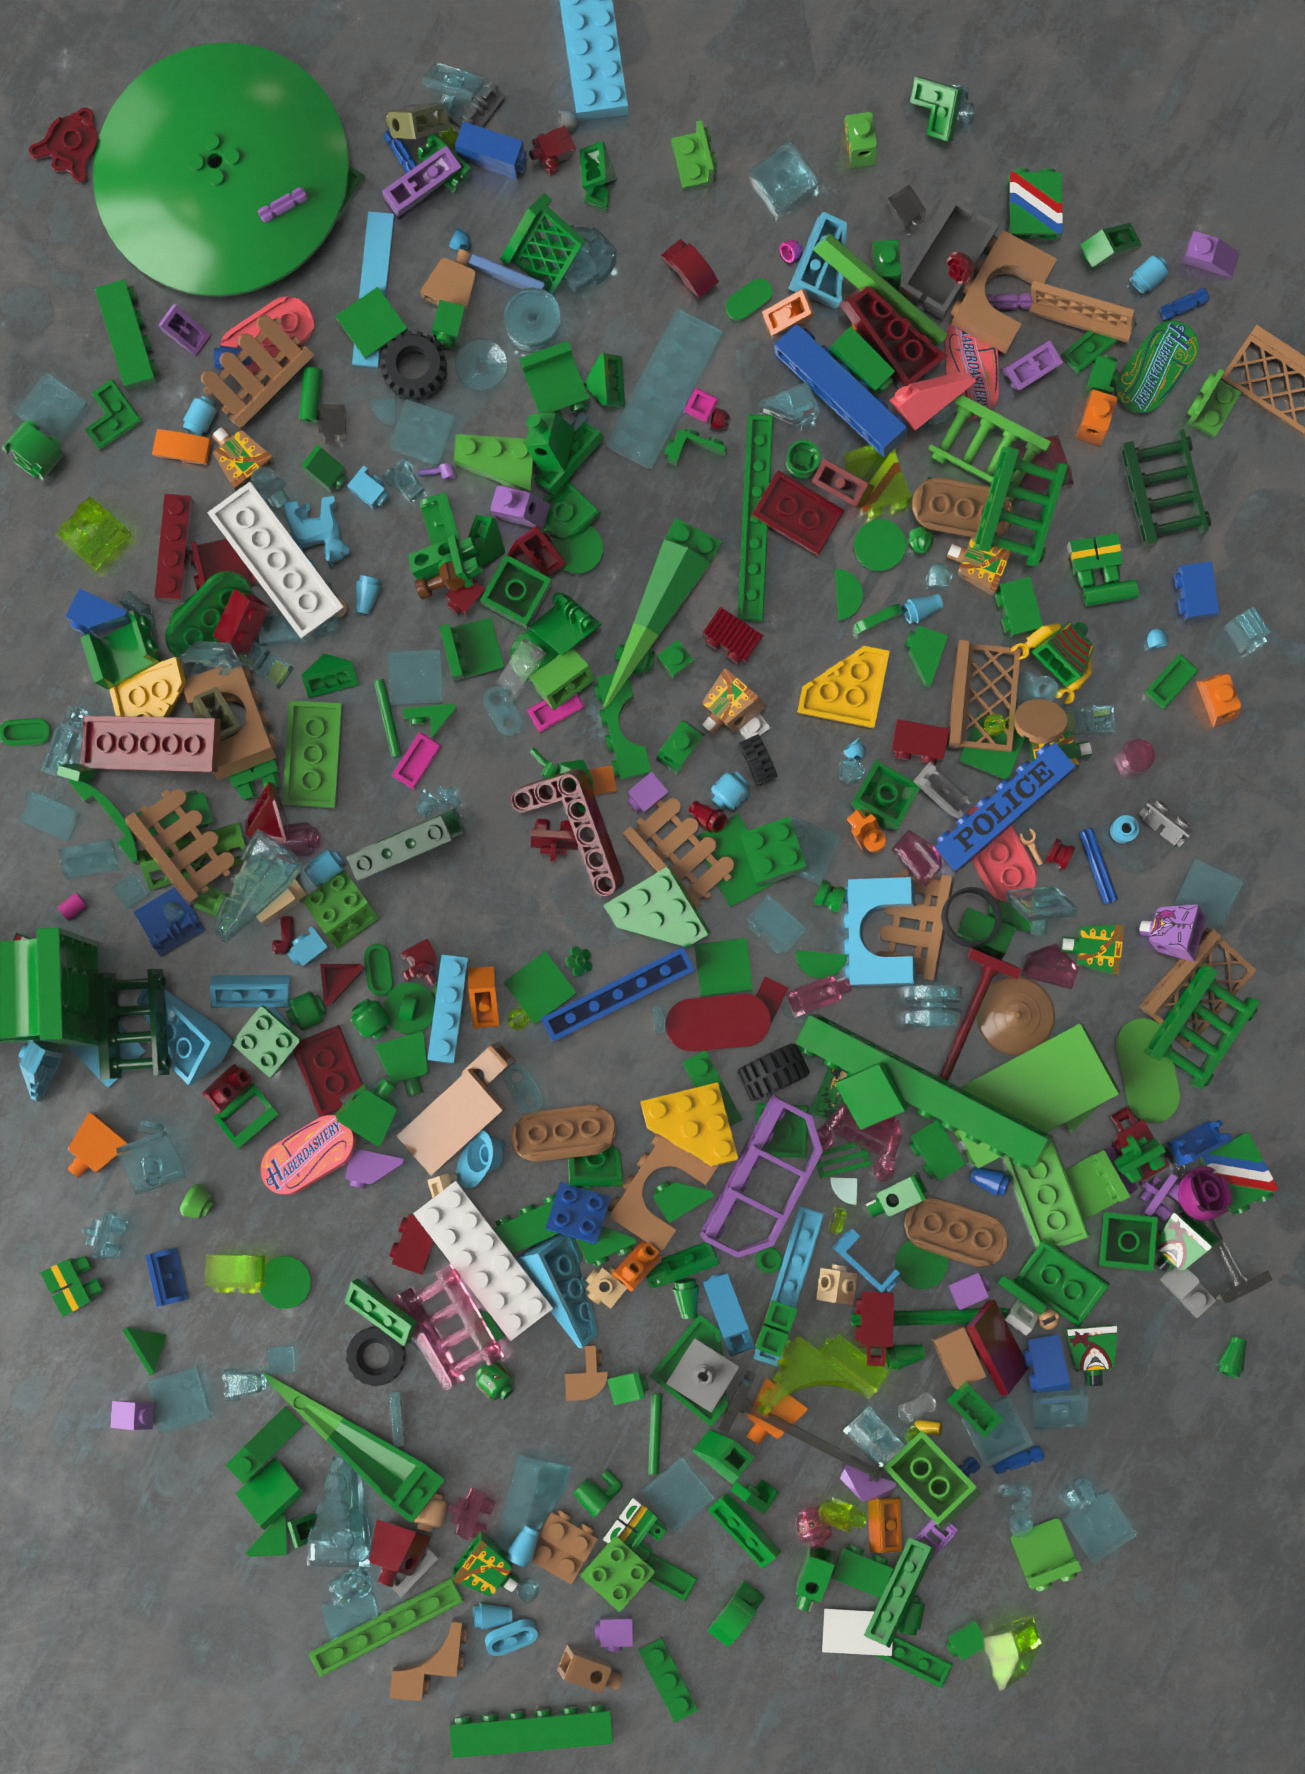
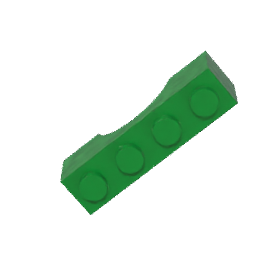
M615 673L597 677L598 684L593 685L596 699H602L603 707ZM630 677L608 708L599 710L602 725H608L610 735L605 736L608 751L614 750L616 760L611 761L614 776L620 775L621 782L644 777L651 773L646 746L630 742L623 735L619 727L621 711L626 704L634 699Z

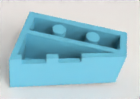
M825 212L817 218L788 289L794 292L805 289L808 298L835 310L840 306L839 303L842 301L843 275L813 249L829 233L846 246L847 222Z

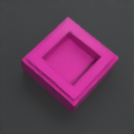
M695 387L684 412L707 423L719 399Z

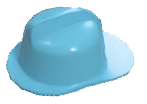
M481 1130L472 1138L461 1153L457 1163L456 1171L459 1183L464 1188L472 1189L479 1185L486 1173L497 1170L502 1164L505 1142L490 1137L485 1130Z

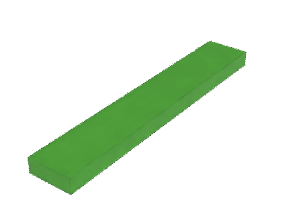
M829 233L816 244L813 250L857 288L865 286L872 288L893 307V310L901 317H905L918 332L930 339L934 346L944 341L948 334L834 236Z
M452 1577L315 1648L308 1652V1655L319 1677H322L464 1601Z

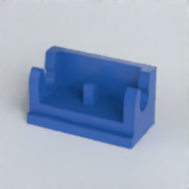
M1209 1120L1167 1142L1178 1166L1195 1161L1233 1140L1230 1133L1222 1134L1219 1131V1127L1223 1125L1221 1120L1214 1122Z
M177 1247L145 1255L157 1307L189 1299Z

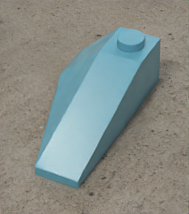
M148 988L142 989L137 999L138 1005L149 1004ZM165 990L168 1054L172 1061L171 1067L188 1085H193L222 1063L233 1041L217 1025ZM144 1015L150 1026V1015Z
M30 1041L29 1044L25 1043L19 1053V1057L22 1058L19 1065L31 1099L41 1102L63 1053L37 1041Z
M558 1233L531 1246L516 1258L552 1305L553 1309L550 1312L578 1348H583L598 1336L592 1304L587 1301L584 1288L588 1284L585 1281L586 1277L582 1278L579 1262H583L581 1252L573 1237Z

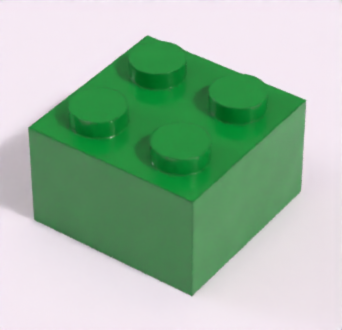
M505 554L480 601L483 606L528 630L552 586V579Z
M790 816L740 833L758 887L808 871Z
M1104 1212L1099 1268L1152 1273L1154 1270L1158 1217Z

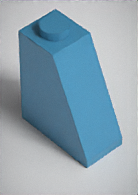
M728 1273L711 1276L708 1281L703 1282L730 1357L755 1348Z

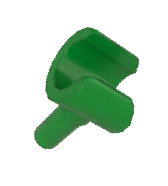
M535 747L530 750V753L544 766L540 773L547 778L558 774L556 766L547 761Z

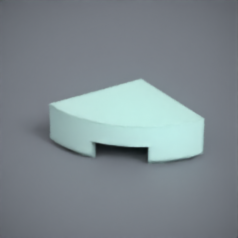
M830 1178L835 1194L842 1201L856 1205L857 1178Z

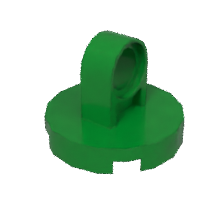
M405 982L395 986L388 993L384 1001V1009L390 1017L388 1024L394 1030L402 1034H414L424 1031L433 1022L435 1000L425 986L414 982Z

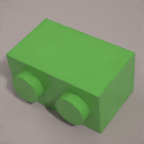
M571 649L563 657L559 654L554 660L537 670L530 677L538 694L553 710L596 680L589 665L574 649Z

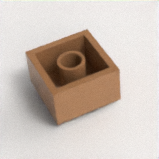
M958 1325L931 1338L950 1382L955 1389H958L965 1381L971 1384L987 1377L984 1372L987 1368L980 1354H976L973 1348L975 1344L968 1330L963 1326Z

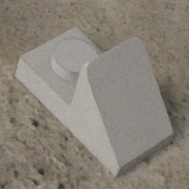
M1174 1265L1168 1273L1166 1272L1159 1279L1195 1318H1199L1216 1301L1202 1286L1201 1281L1187 1268L1181 1271Z

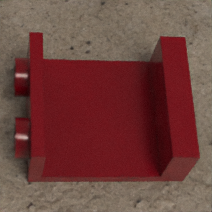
M227 539L200 545L196 541L191 542L192 550H189L188 554L191 566L196 565L198 575L194 576L197 591L210 577L222 571H233L247 579L251 587L261 585Z

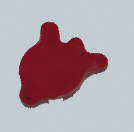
M81 108L69 116L58 117L48 128L45 138L29 147V155L35 160L53 157L51 167L55 172H70L75 182L85 183L88 178L87 165L95 155L99 138L94 124L95 115L93 111L89 108Z

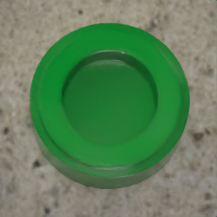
M769 1247L757 1253V1267L764 1273H774L782 1265V1255L776 1248Z

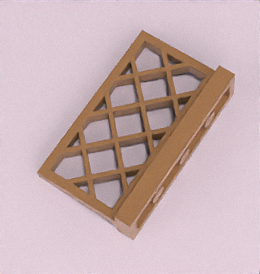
M1033 280L1031 286L1032 306L1029 309V314L1129 343L1137 319L1133 309Z
M1256 325L1220 379L1305 434V427L1297 422L1295 411L1305 410V406L1294 408L1291 394L1305 391V387L1291 390L1288 375L1299 373L1304 377L1305 381V356ZM1251 342L1261 349L1262 359L1247 361L1245 350ZM1265 352L1269 353L1272 356L1266 358ZM1243 355L1244 362L1236 364ZM1278 359L1282 362L1284 373L1269 376L1266 361ZM1263 362L1266 377L1251 379L1248 365ZM1245 365L1247 381L1236 382L1228 377L1234 367ZM1286 365L1294 371L1287 372ZM1285 376L1287 391L1272 394L1270 379ZM1266 380L1269 395L1258 397L1253 393L1252 383ZM1248 384L1249 390L1243 387L1242 385ZM1288 394L1291 409L1279 411L1275 408L1273 397ZM1270 398L1271 405L1263 399ZM1290 412H1291V413H1292V418H1290V417H1288L1287 415H1285V413H1290Z
M959 640L956 646L947 748L958 749V747L1011 752L1020 659L1017 658L1020 657L1021 649L1017 648L1011 652L1009 647L969 643L970 641ZM973 651L984 652L990 660L979 668L972 660ZM1002 654L1014 655V663L1006 671L996 660ZM993 662L1002 674L991 682L982 670ZM973 667L976 671L971 675V670ZM1013 670V674H1012V678H1011L1008 673ZM977 674L987 683V686L979 693H976L970 686L971 679ZM1003 677L1012 685L1011 691L1004 696L994 686ZM989 688L999 698L991 707H988L980 697ZM969 692L974 696V697H972L970 700H969ZM1011 695V697H1010V703H1009V702L1006 700V698H1008V697ZM974 700H977L986 710L976 719L968 711V705ZM1001 702L1009 709V716L1002 722L992 712ZM987 714L997 723V726L988 733L978 723ZM967 717H968L969 720L971 721V723L968 724V725H967ZM1007 721H1008V729L1004 726V724H1005ZM973 725L983 735L977 742L965 741L966 731ZM1001 728L1007 735L1006 745L996 744L990 735ZM986 739L989 743H982V741Z
M1206 928L1202 933L1195 962L1180 958L1138 1007L1162 1025L1164 1020L1157 1014L1164 1006H1174L1178 1001V990L1182 986H1188L1190 982L1186 981L1189 977L1190 981L1192 980L1195 970L1202 964L1212 968L1213 965H1226L1227 980H1216L1218 984L1227 983V990L1234 995L1239 992L1257 970L1226 943L1218 932L1214 929ZM1219 944L1225 949L1226 961L1212 962V951ZM1230 955L1236 960L1231 961ZM1231 964H1241L1247 970L1240 979H1232ZM1209 991V1000H1201L1202 1003H1210V1011L1216 1015H1219L1228 1004L1222 999H1214V993ZM1196 1013L1192 1014V1019L1186 1021V1023H1193V1031L1200 1036L1211 1024L1205 1019H1197ZM1181 1035L1175 1037L1188 1050L1193 1045L1192 1042L1186 1041Z

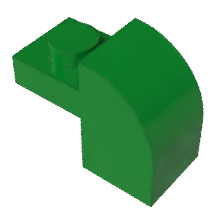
M743 1581L728 1604L718 1613L707 1632L729 1647L753 1619L765 1596Z

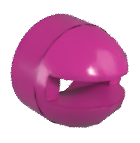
M788 240L780 245L782 258L789 263L797 260L802 255V245H799L796 240Z

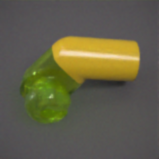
M917 1420L905 1431L904 1440L906 1443H909L921 1431L926 1435L941 1436L943 1424L942 1422Z

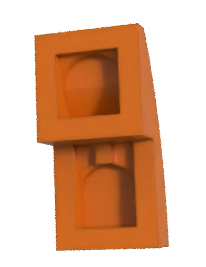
M157 429L152 455L161 458L179 459L187 463L207 465L212 439Z

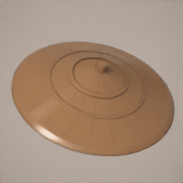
M1007 977L989 986L976 1020L982 1037L992 1048L1008 1055H1021L1047 1041L1054 1027L1055 1009L1049 994L1038 983L1024 977H1018V979Z

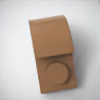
M596 1344L585 1345L586 1372L565 1373L566 1401L593 1398L604 1388L608 1371H597V1366H602V1350H596Z

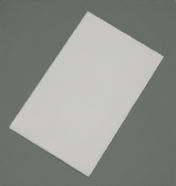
M824 1609L822 1652L892 1656V1644L888 1648L864 1636L874 1611Z

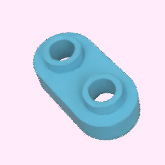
M521 1619L491 1631L485 1637L488 1653L493 1656H501L532 1644L538 1637L536 1625L532 1620Z

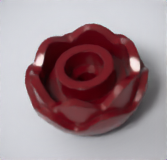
M961 252L951 253V256L946 261L949 266V276L956 280V284L968 283L975 270L972 259Z

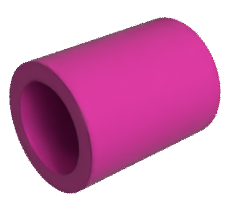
M75 893L57 908L67 921H70L88 906Z

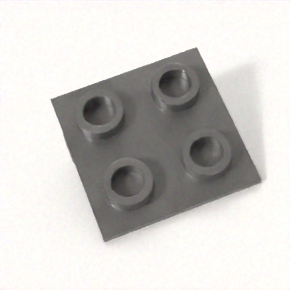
M464 65L436 103H446L448 117L462 127L464 121L483 127L506 95L498 90L499 87L494 82L488 83Z

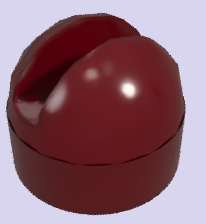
M715 408L711 417L710 428L717 430L726 429L729 424L724 422V420L731 419L728 412Z

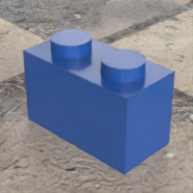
M1212 561L1181 565L1177 569V573H1174V582L1176 589H1180L1181 599H1178V609L1180 615L1184 614V621L1216 617L1220 612Z
M1053 1335L1028 1340V1350L1023 1352L1026 1366H1031L1033 1373L1029 1374L1031 1390L1037 1391L1038 1399L1070 1394V1379L1060 1336Z

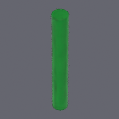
M384 679L376 680L374 684L392 758L402 756L385 681Z
M652 1393L648 1474L653 1475L659 1474L662 1416V1394Z

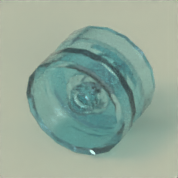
M534 287L521 289L513 294L505 305L503 317L506 334L511 342L521 350L537 352L553 345L559 337L562 326L559 305L554 297L545 290ZM531 318L532 320H535L537 318V320L534 322H530L528 319Z
M935 985L904 987V1000L908 1003L921 1004V1007H910L904 1010V1024L921 1025V1027L962 1025V1011L959 1008L946 1007V1004H958L962 1001V987Z

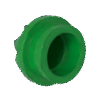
M924 526L915 528L908 533V544L917 553H926L933 546V533L929 532V529Z

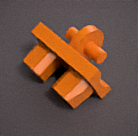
M857 809L847 818L848 823L852 826L851 832L858 846L863 851L865 849L870 852L883 850L887 842L886 836L881 831L876 818L872 814L866 817Z
M641 1241L612 1275L622 1281L627 1289L632 1292L662 1258L658 1255L659 1251L652 1244Z

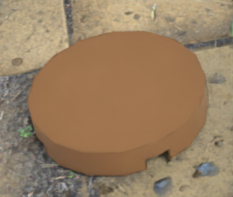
M1033 699L1024 702L1018 707L1015 712L1014 727L1019 735L1022 737L1025 735L1033 743H1052L1060 739V736L1065 733L1067 715L1054 702L1045 699Z

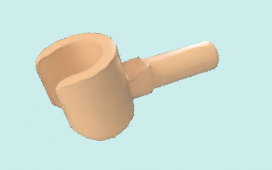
M1029 829L1032 839L1026 841L1022 833H1020V840L1024 846L1029 848L1039 866L1043 864V861L1034 843L1036 834L1034 830Z

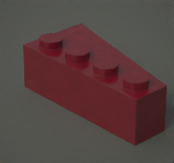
M869 286L858 288L839 303L863 339L893 368L895 372L890 377L898 388L914 383L948 356L942 350L935 347L924 334L922 335L905 317H901L893 310V307Z

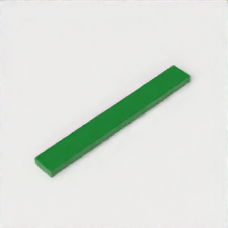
M748 414L737 616L743 622H764L768 526L752 517L751 514L771 482L773 415Z

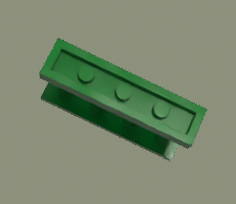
M1002 447L973 549L989 552L990 548L994 546L1028 556L1026 565L1038 567L1039 562L1043 561L1046 554L1044 545L1061 487L1065 486L1068 479V471H1066L1068 465L1055 463L1054 470L1020 460L1018 449ZM1020 470L1049 479L1050 484L1047 494H1040L1012 485L1010 480L1013 471ZM1011 495L1043 505L1039 521L1005 511L1003 507L1005 497ZM1005 521L1035 530L1032 545L1029 546L997 536L995 531L998 522Z
M1203 964L1144 1050V1053L1151 1058L1160 1061L1161 1058L1167 1057L1194 1076L1189 1084L1200 1090L1212 1081L1214 1070L1246 1022L1254 1018L1258 1011L1256 1007L1260 1003V1001L1251 997H1247L1243 1002L1216 982L1215 977L1219 972ZM1211 991L1238 1010L1230 1023H1227L1201 1004V998L1205 992ZM1191 1013L1198 1014L1223 1032L1215 1045L1187 1027L1186 1021ZM1182 1035L1208 1054L1200 1067L1172 1048L1171 1043L1176 1036Z

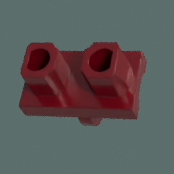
M536 819L534 829H531L530 833L531 848H540V854H550V862H556V854L567 855V849L578 850V843L569 820L561 821L560 831L550 830L549 820Z
M233 1064L201 1094L212 1103L215 1112L219 1114L251 1085V1077L244 1068L239 1069L236 1064Z

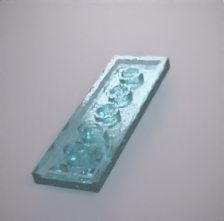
M677 308L612 430L605 447L652 470L720 341L723 331Z

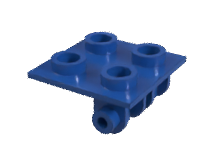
M175 887L134 911L135 916L150 939V944L156 949L160 957L205 930L192 906L186 903Z
M560 1182L545 1229L597 1244L611 1197Z

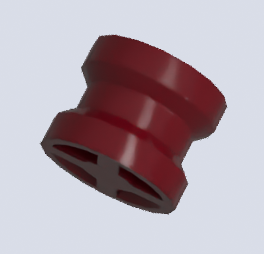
M1056 838L1045 862L1049 864L1056 863L1060 869L1065 870L1074 853L1075 846L1062 844V841Z

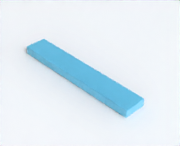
M368 211L359 299L376 287H379L386 297L394 214ZM354 344L353 366L379 368L380 350L365 360Z
M799 1206L771 1300L797 1308L825 1216L824 1213ZM758 1349L755 1350L753 1356L755 1360L778 1367L781 1360L780 1357Z

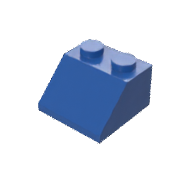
M80 588L65 616L71 622L70 626L83 635L92 633L98 636L131 623L129 613L126 610Z

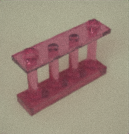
M451 1264L437 1271L435 1274L439 1280L425 1289L415 1293L411 1287L392 1298L396 1307L418 1322L413 1337L444 1391L463 1381L464 1378L461 1372L485 1359L488 1366L504 1357L500 1344L493 1338L462 1284L459 1273L454 1270ZM445 1289L452 1304L429 1317L421 1303ZM458 1313L466 1327L442 1340L435 1329V1325ZM472 1336L479 1350L455 1363L448 1349Z

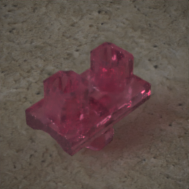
M470 1487L467 1499L459 1497L457 1506L449 1504L447 1508L448 1511L454 1513L451 1523L457 1524L455 1534L469 1541L470 1537L475 1538L480 1530L485 1532L486 1525L476 1520L479 1512L490 1515L495 1502L479 1490Z

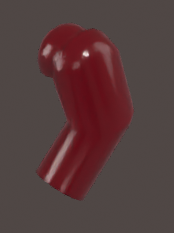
M292 916L280 918L281 940H274L272 942L274 954L282 953V955H285L290 950L294 938V919Z

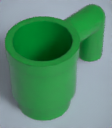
M609 1469L601 1475L610 1485L605 1491L587 1478L573 1492L578 1498L577 1501L593 1518L623 1487L622 1482Z

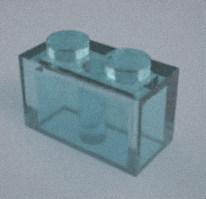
M1254 606L1233 618L1224 627V630L1240 654L1246 650L1250 654L1267 642L1265 637L1271 633Z
M768 894L746 918L749 922L747 927L758 937L760 934H763L769 940L767 945L777 954L781 951L786 954L807 930Z
M870 1406L843 1429L848 1437L879 1470L905 1447V1444Z

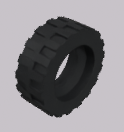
M376 1326L366 1328L357 1333L350 1341L346 1351V1363H348V1369L354 1375L353 1377L361 1381V1383L371 1386L385 1385L394 1380L400 1374L406 1360L405 1346ZM372 1343L384 1345L389 1352L388 1363L381 1369H371L364 1363L363 1352Z

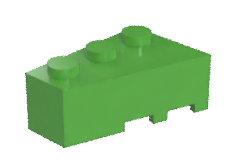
M456 434L454 462L457 467L499 482L506 487L532 493L534 460L526 448V439Z

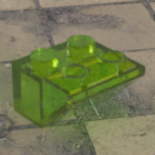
M89 496L86 501L79 504L73 515L60 525L59 530L54 535L96 571L131 532L110 512Z
M1034 1618L1005 1624L983 1638L985 1642L984 1649L990 1658L993 1668L992 1675L998 1684L999 1690L1006 1689L1027 1674L1041 1646Z

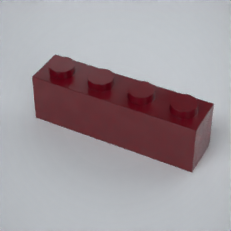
M164 494L154 595L158 602L182 604L185 601L189 564L188 551L190 550L194 500L188 495Z

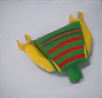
M1067 622L1062 626L1058 623L1042 626L1027 637L1028 641L1024 644H1015L1011 648V652L1018 647L1023 649L1022 656L1017 659L1026 658L1029 654V649L1034 648L1032 653L1065 686H1068L1067 688H1059L1055 693V698L1058 699L1065 692L1067 693V698L1063 701L1064 704H1070L1074 701V691L1079 690L1092 674L1091 655L1094 645L1086 637L1088 627L1081 622H1076L1075 624Z

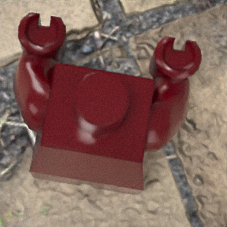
M566 126L551 130L546 135L541 133L537 138L533 139L532 144H535V149L529 151V156L533 161L540 158L543 165L547 164L545 166V171L548 170L547 174L552 175L558 172L560 161L571 159L576 146Z
M428 938L400 953L403 960L407 959L410 963V968L402 972L405 981L415 976L419 979L425 977L428 985L438 981L433 972L438 969L437 959Z

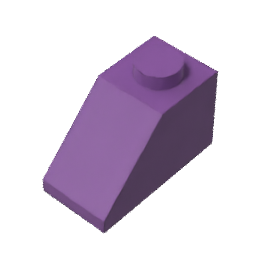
M1194 231L1189 239L1182 263L1232 278L1240 252L1219 238Z
M354 1148V1154L348 1162L345 1179L351 1180L350 1186L366 1189V1184L372 1185L402 1166L405 1163V1159Z

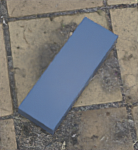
M472 254L469 266L476 272L542 298L545 292L544 282L476 254Z

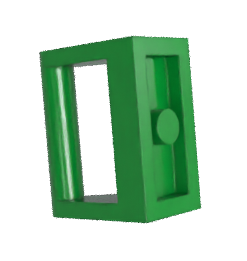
M252 1083L228 1107L213 1118L238 1149H242L281 1114L256 1084ZM256 1094L268 1110L236 1136L224 1121Z

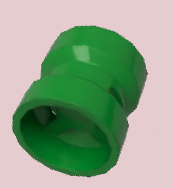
M823 879L813 904L818 906L826 905L831 911L838 913L847 890L842 886H832L831 882Z

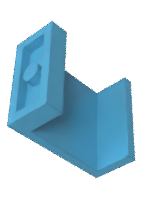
M849 1228L832 1248L879 1292L882 1293L884 1290L891 1291L899 1282V1279L896 1277L900 1273L892 1268L880 1282L876 1281L846 1253L860 1237L858 1233Z

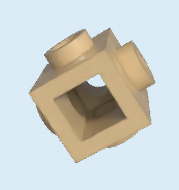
M832 1264V1269L821 1268L816 1300L853 1305L858 1274L847 1272L848 1267Z
M611 1266L608 1270L602 1267L598 1271L595 1268L585 1280L589 1283L586 1287L589 1291L587 1296L596 1304L600 1305L603 1302L611 1309L627 1287L622 1281L612 1275L615 1269ZM607 1282L610 1288L603 1290L600 1287V1283Z

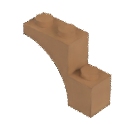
M452 1620L445 1643L428 1660L410 1667H394L390 1698L422 1701L424 1694H429L430 1678H425L426 1674L457 1677L458 1670L463 1671L465 1654H460L461 1643L466 1644L468 1627H463V1620Z

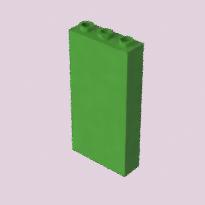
M1083 1022L960 1087L1046 1133L1120 1094L1116 1082ZM961 1130L953 1131L959 1142L963 1140L968 1149L965 1151V1155L971 1165L976 1164L977 1168H980L1001 1157L989 1150L990 1145L984 1142L976 1144L965 1138L967 1133Z

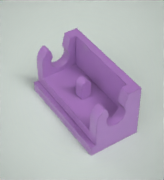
M1048 340L1040 343L1000 370L1004 376H1008L1011 380V387L1020 391L1062 364L1063 361L1051 341Z

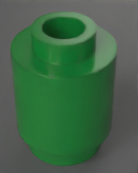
M914 1595L898 1632L913 1636L917 1635V1630L921 1629L926 1605L921 1602L922 1597Z

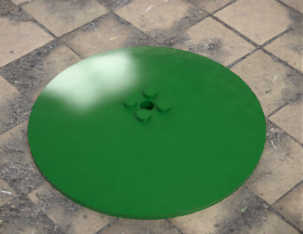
M241 43L204 44L176 52L158 61L132 81L111 108L98 138L93 166L94 193L102 222L109 236L123 255L142 273L171 289L188 294L213 297L240 295L267 287L285 278L304 264L323 244L331 232L345 200L349 179V150L341 119L332 101L315 79L299 65L280 54L254 45ZM213 157H221L222 164L218 168H211L209 166L210 160ZM298 187L304 189L307 195L305 202L295 204L294 208L278 217L276 215L273 216L274 219L267 223L261 220L258 214L260 208L266 205L269 207L271 202L288 193L289 195L292 194V191Z

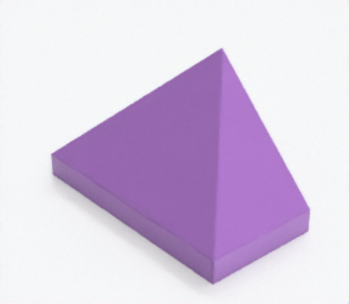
M847 1464L840 1476V1479L862 1502L890 1497L897 1484Z

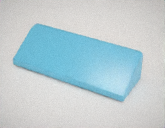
M214 975L210 981L211 1008H254L262 1005L265 1007H289L291 999L290 975Z

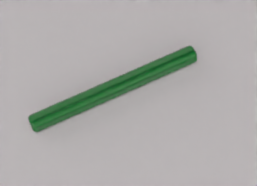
M999 1308L1004 1319H1006L1009 1310L1007 1308ZM981 1309L894 1311L893 1326L970 1324ZM855 1312L851 1313V1325L853 1327L860 1325V1315L855 1314Z

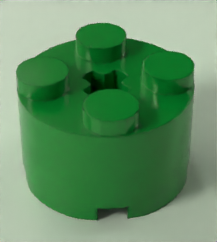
M28 419L18 426L4 443L2 449L6 454L11 451L15 455L13 461L19 467L35 478L39 475L40 480L43 481L63 457V451L59 448L62 444L52 435L46 437L40 432L41 428L34 421Z

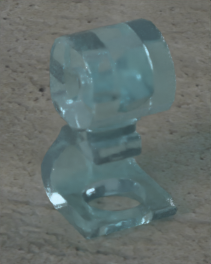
M1024 1485L1004 1488L1000 1495L1001 1499L1017 1494L1022 1496L1020 1501L1011 1506L1015 1513L1011 1517L1009 1530L1013 1536L1025 1538L1031 1533L1033 1527L1032 1515L1024 1509L1030 1505L1031 1491Z

